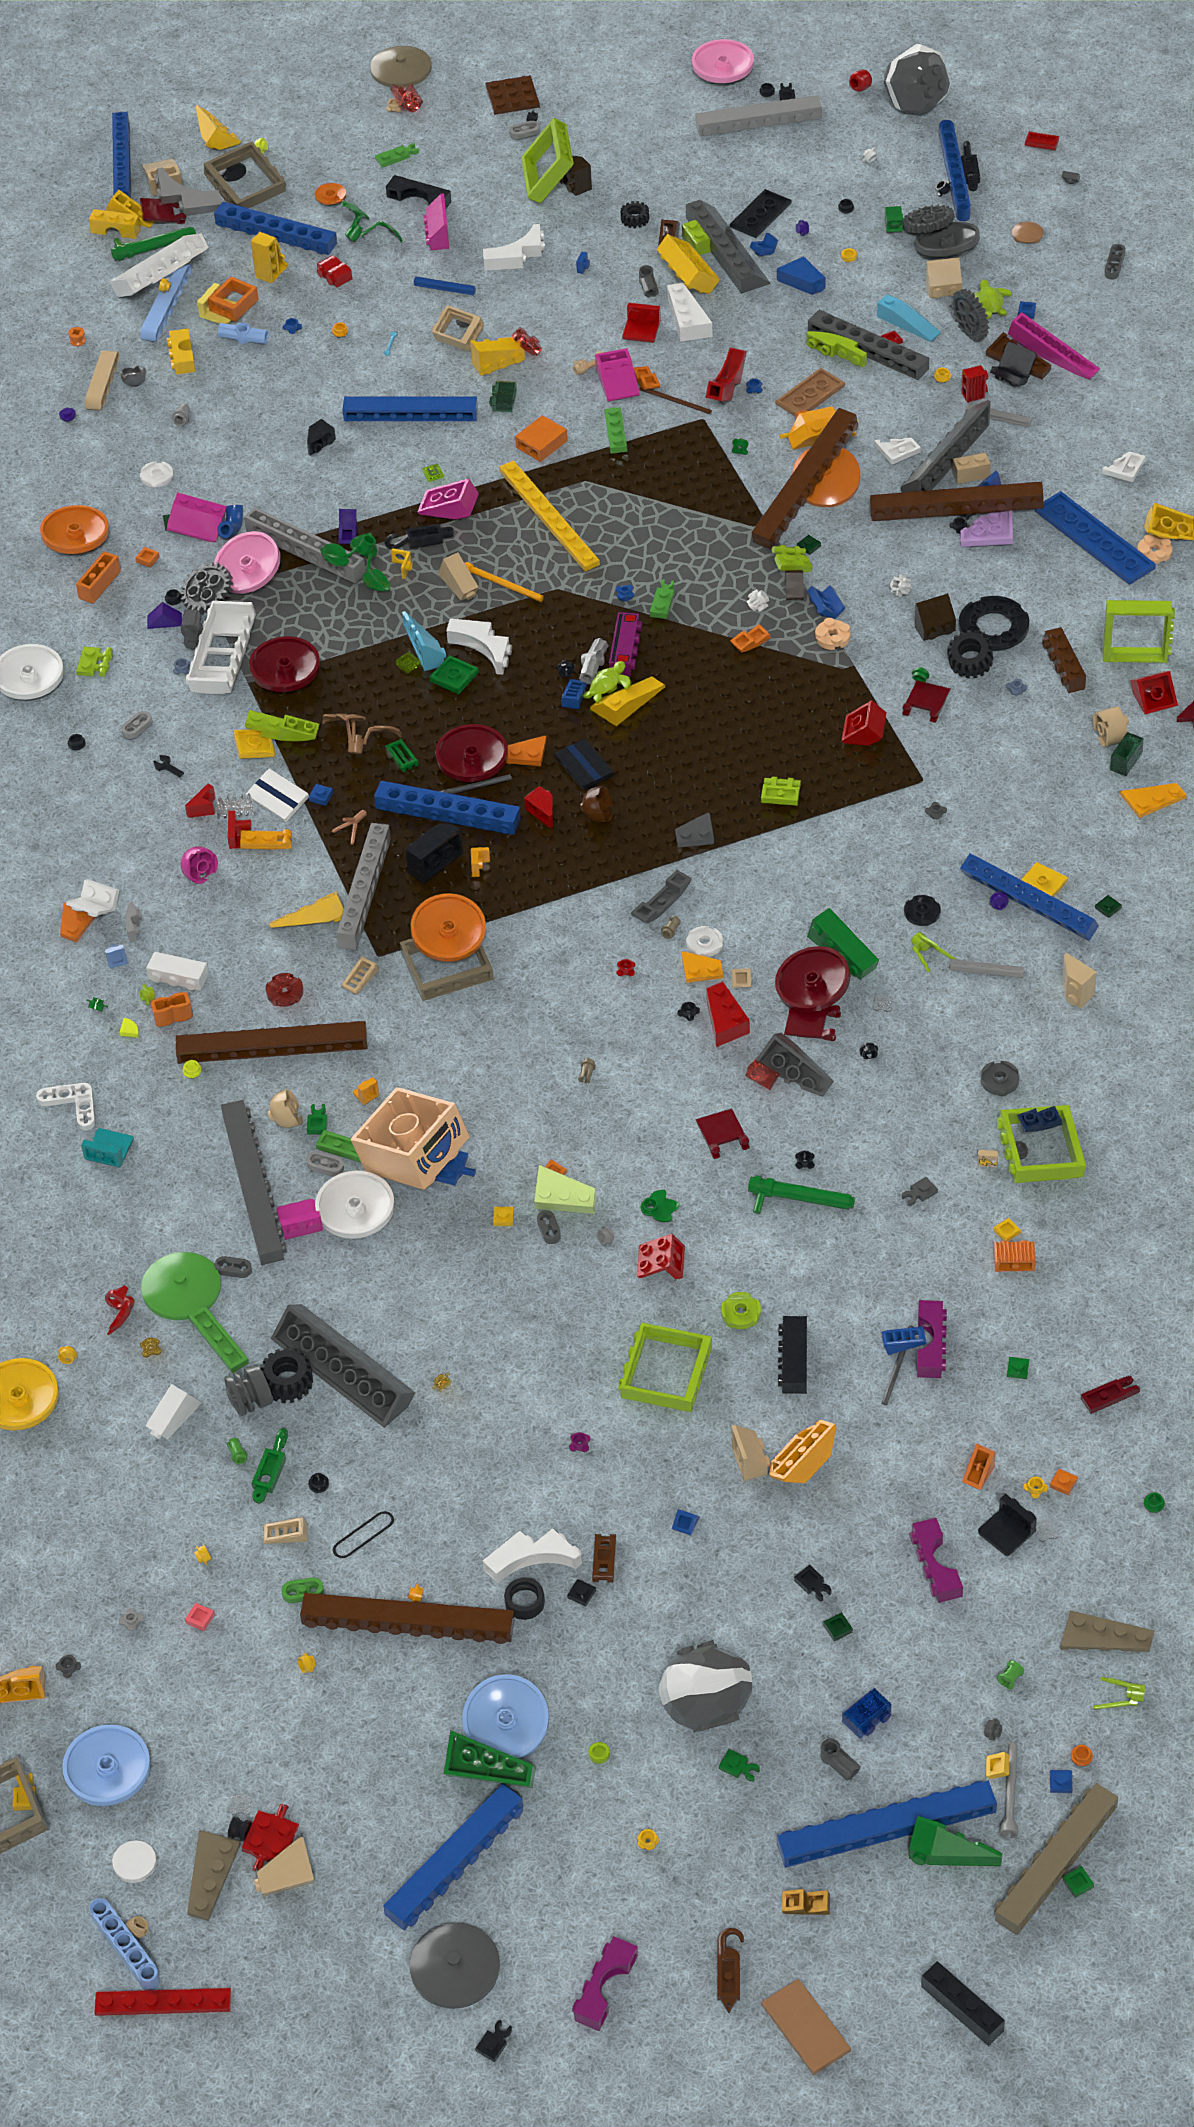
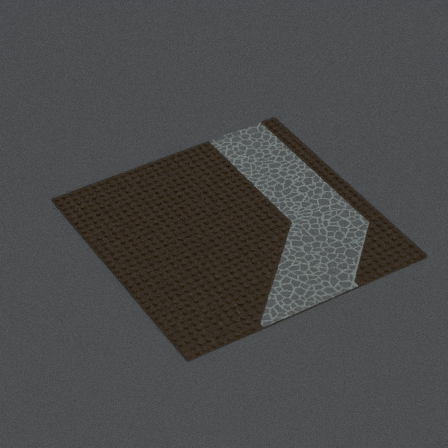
M704 419L626 441L627 452L611 454L609 446L524 472L600 560L599 566L586 572L505 478L475 486L479 495L471 515L466 518L449 519L420 515L417 511L421 503L358 521L357 536L372 533L376 540L375 545L378 552L375 557L371 558L370 569H378L387 577L390 584V590L378 591L369 588L364 583L363 578L355 584L279 548L280 564L277 572L267 584L249 593L236 594L228 592L230 597H225L226 601L252 602L256 612L240 668L261 713L284 719L285 715L319 724L316 738L313 740H275L297 787L309 795L316 784L333 788V795L326 806L310 802L309 798L304 804L347 895H349L371 823L389 825L391 841L364 925V931L376 956L382 957L400 951V942L412 939L411 919L415 910L422 902L435 895L450 893L469 898L481 909L487 923L923 782V777L887 718L885 719L883 737L879 742H875L870 746L841 742L846 715L871 700L877 705L878 703L844 648L839 646L835 647V650H828L822 648L817 643L815 630L826 618L817 612V606L811 602V596L804 582V600H786L785 571L779 570L774 560L778 553H772V549L753 542L752 531L763 515ZM439 524L441 528L452 527L454 535L449 538H443V543L410 549L407 543L399 548V550L410 551L411 561L413 562L411 571H408L406 578L402 579V564L392 562L391 549L385 546V539L391 534H398V538H393L390 541L391 544H395L406 536V529ZM339 527L315 534L330 543L342 546L349 552L352 551L350 544L339 543ZM355 552L354 554L364 558L365 572H367L368 558ZM459 553L464 563L469 562L476 568L541 594L544 598L542 602H539L471 573L478 585L476 596L470 600L464 599L461 601L441 579L438 572L443 559ZM396 554V557L398 559H405L403 555ZM663 579L665 580V585H669L671 581H674V598L667 619L650 617V609L657 587L661 588V581ZM623 585L633 586L632 592L634 597L629 601L619 600L616 587ZM756 589L758 592L764 591L769 598L767 602L768 607L761 612L758 609L753 611L747 603L750 599L748 595ZM402 612H407L438 641L440 647L445 650L446 658L450 655L479 668V673L460 694L430 682L429 677L437 668L424 671L404 628ZM618 612L639 614V621H642V631L638 632L640 634V643L636 644L638 646V655L634 657L636 659L635 670L632 669L631 677L628 676L631 685L653 677L663 683L665 688L617 726L590 709L596 703L593 699L594 696L590 698L583 697L579 709L562 707L561 698L569 680H580L579 677L583 667L581 662L582 654L588 653L594 640L601 638L609 646L604 654V665L599 666L597 672L609 668ZM450 619L491 622L495 636L509 637L512 653L508 655L509 663L508 667L504 669L503 675L496 674L491 661L481 652L467 646L448 643L447 627ZM760 624L770 634L771 638L758 647L741 653L730 640L743 630L748 633ZM225 636L230 647L235 648V642H237L238 637ZM282 636L298 637L310 642L317 649L320 658V670L314 680L300 689L288 692L271 691L259 686L253 680L249 668L251 654L260 644ZM409 659L416 666L410 664L408 666L410 668L409 670L407 669V667L403 666L402 663L405 660ZM564 660L574 664L573 674L570 677H562L557 670L558 664H561ZM406 661L404 665H408L410 662ZM587 684L585 692L589 691L591 684ZM617 684V689L613 692L623 689V685ZM604 693L602 694V697L609 695L611 693ZM356 714L365 717L366 721L355 720V734L362 735V739H364L368 729L373 726L395 727L401 731L402 737L394 733L373 731L370 733L366 745L363 744L362 754L348 753L349 743L346 722L336 720L323 724V715ZM349 721V723H350L351 735H352V722ZM467 724H480L491 727L504 737L507 748L511 744L546 736L547 742L541 766L506 763L497 774L488 779L510 774L511 780L454 793L455 795L520 807L521 820L515 835L375 808L374 795L380 781L433 791H443L476 783L450 778L438 767L435 753L437 743L446 732L453 728ZM400 739L403 740L418 760L419 765L416 767L413 765L410 770L406 768L405 772L400 770L386 751V745ZM583 739L588 741L614 772V776L585 790L578 786L554 756V753ZM397 745L398 748L403 752L406 759L408 761H411L405 754V752L402 750V748L399 745ZM778 777V779L788 780V778H794V780H800L801 787L798 806L761 803L764 778ZM539 786L550 791L553 796L552 828H549L525 810L524 797ZM604 786L603 789H608L613 807H610V813L613 812L611 821L596 823L590 821L582 813L580 804L585 793L591 788ZM361 810H364L367 816L357 823L354 845H351L352 824L335 833L332 832L333 829L347 822L343 821V818H353ZM706 813H710L714 844L678 848L675 829ZM452 824L461 829L463 854L425 884L408 873L405 848L436 825ZM488 847L490 862L483 863V869H479L480 877H472L471 848Z

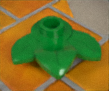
M657 1190L651 1193L650 1197L643 1200L640 1208L644 1215L652 1216L656 1221L670 1222L673 1220L671 1213L679 1208L680 1203L666 1198V1190Z

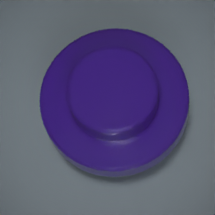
M799 220L798 224H796V232L801 236L809 233V224L804 220Z
M64 408L59 412L60 419L65 422L72 421L76 416V412L72 408Z
M996 892L990 897V904L996 910H1003L1009 903L1008 896L1003 892Z

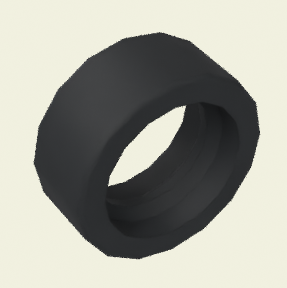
M519 1578L512 1581L504 1593L506 1610H514V1617L521 1620L536 1617L544 1609L545 1597L543 1587L531 1578ZM530 1590L536 1594L537 1601L531 1606L519 1607L513 1604L512 1597L518 1591Z

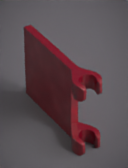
M140 198L143 221H165L185 224V213L174 215L173 207L179 208L178 202L162 204L161 199Z
M916 680L907 701L903 704L902 715L909 716L912 707L930 711L931 717L929 721L936 723L951 688Z
M833 1005L816 1012H799L790 1008L784 1035L835 1041V1029L829 1028L824 1030L827 1016L841 1017V1008L839 1005Z
M732 1108L696 1119L697 1125L714 1159L720 1158V1148L718 1145L739 1140L743 1150L750 1148L748 1144L749 1138L745 1135Z

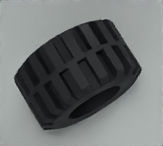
M967 630V633L962 631L959 636H954V640H950V646L947 649L950 668L953 669L955 674L959 673L961 677L966 675V678L970 679V676L978 678L977 675H980L982 677L985 675L984 672L990 670V667L993 665V651L988 637L985 638V634H979V631L976 630L974 632ZM968 651H976L979 653L974 658L962 657V655Z
M284 1348L281 1351L277 1349L274 1354L271 1352L268 1354V1358H264L260 1369L265 1376L274 1401L278 1402L281 1399V1403H286V1400L294 1403L295 1398L299 1401L302 1399V1394L308 1395V1389H312L313 1375L311 1363L307 1355L304 1356L302 1351L297 1352V1349L294 1348L291 1350ZM284 1372L296 1373L294 1376L290 1378L278 1377L281 1373Z

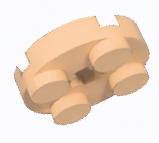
M1147 534L1138 543L1137 550L1155 564H1159L1170 559L1172 555L1171 540Z
M826 618L815 630L817 643L822 648L828 650H835V647L839 646L841 648L845 647L850 641L849 624L834 620L833 618Z

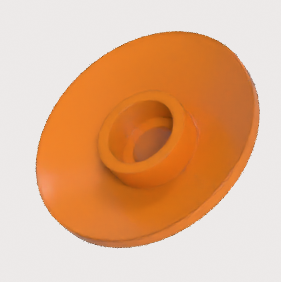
M326 183L315 190V199L325 205L337 204L346 197V189L337 183Z

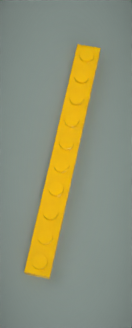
M514 460L499 466V472L585 572L600 565V560Z

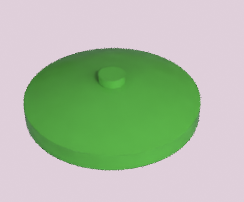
M192 1252L172 1253L158 1259L147 1269L141 1283L142 1297L146 1306L156 1315L170 1320L189 1319V1315L205 1306L208 1309L211 1308L221 1291L220 1274L214 1264L208 1258Z

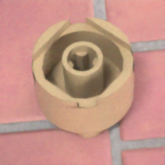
M1119 706L1098 711L1093 715L1094 731H1098L1100 737L1097 738L1102 747L1118 744L1130 739L1127 731L1129 719L1127 715H1123Z

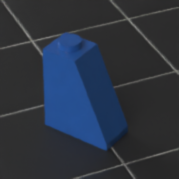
M804 256L777 268L778 282L811 295L826 289V277Z

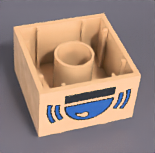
M396 1087L350 1140L366 1172L425 1190L426 1187L435 1181L436 1176L445 1165L457 1156L458 1150L470 1136L455 1103Z

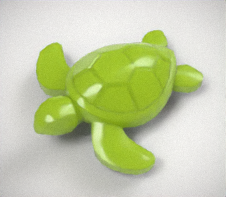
M986 279L981 280V290L973 293H975V298H979V303L982 302V308L986 309L985 314L988 315L986 319L991 318L992 313L996 312L1001 316H1006L1007 311L1002 308L1004 304L1003 296L1010 297L1011 291L1005 288H994L990 286Z
M619 661L613 667L597 672L589 691L585 692L583 697L590 698L594 696L593 699L598 703L602 700V694L615 691L617 684H621L625 689H628L631 686L630 678L620 675L625 669V663Z

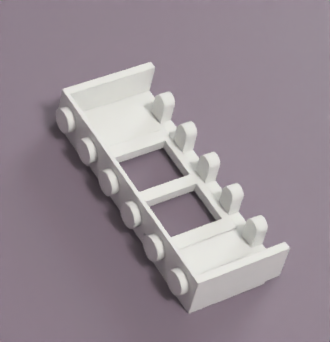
M202 233L183 236L109 282L116 296H131L150 283H156L191 261L190 259L209 247Z
M212 601L211 607L207 611V619L203 623L202 634L199 635V644L195 648L194 659L190 663V672L186 675V684L189 685L191 692L205 694L232 692L256 616L252 602ZM214 636L238 637L237 642H235V648L211 647ZM208 654L231 655L229 667L204 665Z

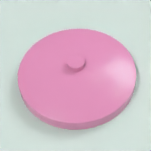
M728 39L707 42L698 47L692 56L694 72L700 78L714 83L738 81L746 77L754 66V55L751 49L741 42Z
M255 531L245 532L233 537L223 545L215 558L214 564L219 563L223 565L233 577L231 581L234 584L230 586L233 591L229 592L244 594L263 587L272 579L280 564V551L269 535Z

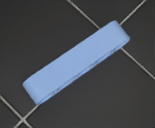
M103 1898L93 1900L89 1910L95 1925L140 1986L145 1990L156 1989L160 1983V1977L155 1964L108 1901ZM99 1911H105L102 1914H97ZM111 1927H117L114 1930H108ZM123 1943H129L127 1946H120ZM135 1959H141L139 1962L133 1963ZM148 1975H153L150 1979H144Z

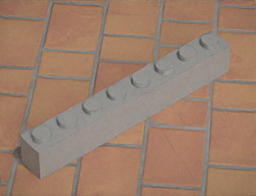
M816 95L695 113L696 128L699 136H709L712 134H724L726 132L817 120L822 118V105L819 96Z

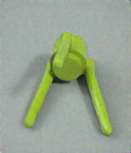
M922 932L916 933L911 940V943L914 945L912 950L917 954L927 972H930V968L920 951H927L930 946L944 956L956 959L938 947V944L927 938Z
M1100 1677L1102 1681L1126 1687V1698H1130V1700L1094 1705L1093 1709L1129 1705L1137 1706L1138 1702L1144 1701L1145 1685Z

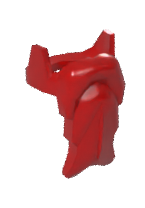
M125 1285L108 1291L105 1296V1301L110 1307L120 1310L110 1325L107 1335L112 1334L122 1326L134 1306V1298L126 1296L128 1287Z

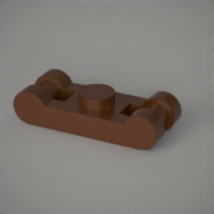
M595 1534L592 1582L607 1580V1583H614L616 1534H610V1536ZM600 1568H608L607 1572H600Z

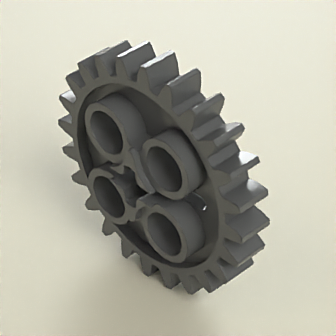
M939 204L912 210L913 213L909 212L908 215L904 216L903 228H905V231L918 232V234L945 228V226H949V223H953V220H955L954 210L952 207L939 206Z
M966 288L954 293V296L951 297L953 300L951 302L953 305L951 309L954 311L953 316L956 317L955 322H958V328L961 327L962 332H965V335L973 339L974 342L987 337L990 327L987 325L989 323L986 319L988 315L984 312L986 309L982 308V302L979 303V298H975V293L971 294V291H967Z
M211 562L209 566L204 563L203 568L199 565L197 571L193 569V574L187 575L189 579L183 581L186 585L181 586L184 591L180 592L183 596L181 598L184 602L183 605L188 610H198L203 615L211 607L212 601H226L225 597H230L228 592L233 591L230 587L234 584L231 581L233 577L228 569L219 563L214 564Z

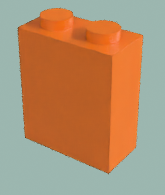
M543 415L515 436L516 448L539 462H542L568 441L567 429Z

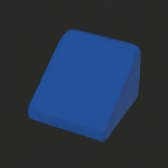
M678 1509L672 1529L691 1535L700 1516Z

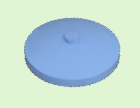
M497 1675L478 1684L468 1696L462 1715L463 1729L466 1737L518 1759H523L533 1753L544 1740L549 1726V1710L544 1696L532 1682L517 1675Z
M101 1725L83 1732L69 1745L63 1759V1775L69 1790L81 1801L96 1806H110L128 1800L142 1788L150 1772V1756L145 1742L137 1733L120 1725Z

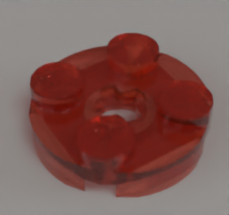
M522 327L516 329L512 334L513 339L516 342L519 340L521 343L520 347L533 356L536 354L538 356L542 351V347L538 344L540 341L533 335L530 337Z
M280 973L273 976L269 984L267 982L265 987L266 996L274 1006L285 1007L298 1003L304 993L301 979L293 977L291 973Z

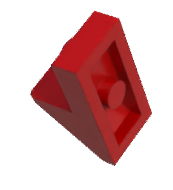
M207 784L185 805L187 817L215 815L213 806L215 799L214 786Z

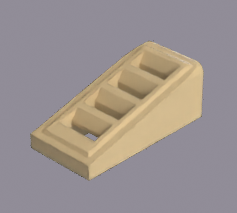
M362 956L341 987L357 995L379 971L378 965ZM358 973L364 974V977L358 975ZM354 978H357V979H359V980H361V981H360V982H357V981H355V980H353V979H354ZM351 982L356 985V988H353L348 984Z
M304 1517L264 1524V1544L308 1541V1523ZM271 1529H275L274 1537H271ZM280 1529H283V1535H280Z

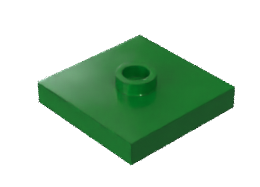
M449 655L429 679L432 683L460 694L479 673V668Z

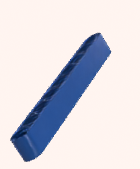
M942 120L939 124V138L947 177L950 181L949 185L951 186L950 191L955 216L959 221H967L970 219L971 204L954 123L951 120Z

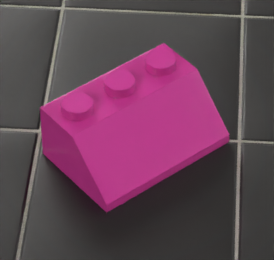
M440 194L426 208L427 215H424L426 245H430V250L449 249L444 194Z
M177 492L166 530L216 543L219 536L217 529L219 524L225 520L227 506Z

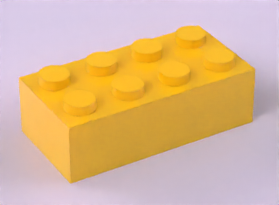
M667 234L656 249L661 254L660 257L668 263L670 269L676 272L675 275L684 281V285L688 289L693 288L701 294H710L720 281V278L690 243Z

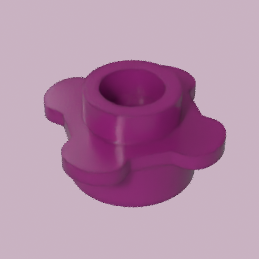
M577 1432L570 1436V1451H589L588 1442L591 1440L589 1435Z

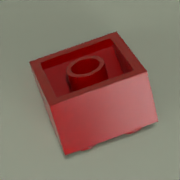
M1162 671L1130 680L1133 695L1144 715L1178 706L1170 671Z
M871 700L846 715L841 742L865 746L879 742L883 737L887 712Z

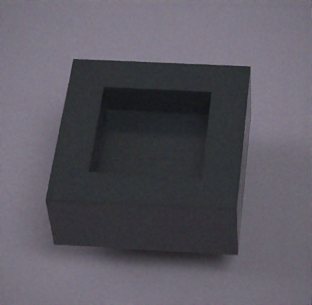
M577 1579L567 1594V1598L586 1607L596 1592V1587Z

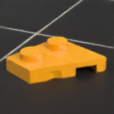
M685 951L681 952L686 983L724 978L721 960Z

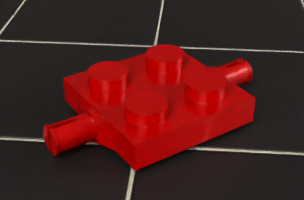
M280 1804L276 1815L260 1810L257 1811L242 1846V1852L251 1854L257 1859L252 1868L253 1871L257 1870L258 1872L263 1868L265 1862H270L292 1844L299 1824L284 1818L289 1808L287 1805Z

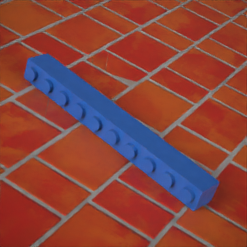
M989 1780L984 1782L976 1781L969 1786H958L946 1792H934L929 1796L915 1797L907 1802L892 1803L880 1809H869L865 1813L849 1814L842 1819L827 1820L823 1824L807 1825L796 1831H785L777 1835V1846L784 1867L787 1868L913 1835L918 1816L947 1826L993 1814L997 1811V1801Z

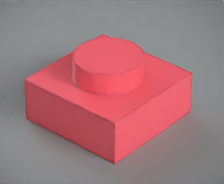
M195 1603L185 1622L192 1627L205 1631L215 1614L213 1610Z

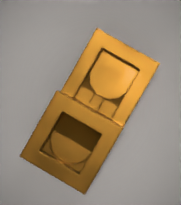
M804 1889L782 1891V1913L830 1915V1893L828 1890L807 1893Z

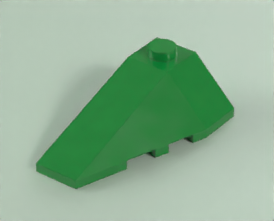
M920 1816L917 1817L909 1848V1859L915 1864L1001 1866L1003 1853L981 1842L971 1843L964 1838V1834L957 1832L955 1835L945 1830L946 1826L939 1822Z

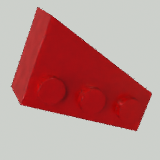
M722 981L706 988L707 1006L716 1047L750 1034V1020Z

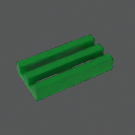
M402 739L386 745V751L402 772H405L406 768L412 769L413 765L415 767L419 766L418 760ZM397 745H399L402 748V750L405 752V754L411 761H408L406 759L403 752L398 748Z

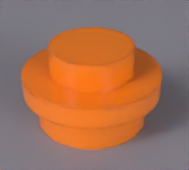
M1078 1745L1071 1751V1760L1074 1764L1087 1766L1092 1762L1093 1753L1088 1746Z

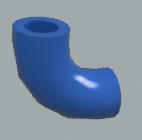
M243 505L227 506L226 520L221 522L217 529L220 537L228 539L238 534L243 521Z

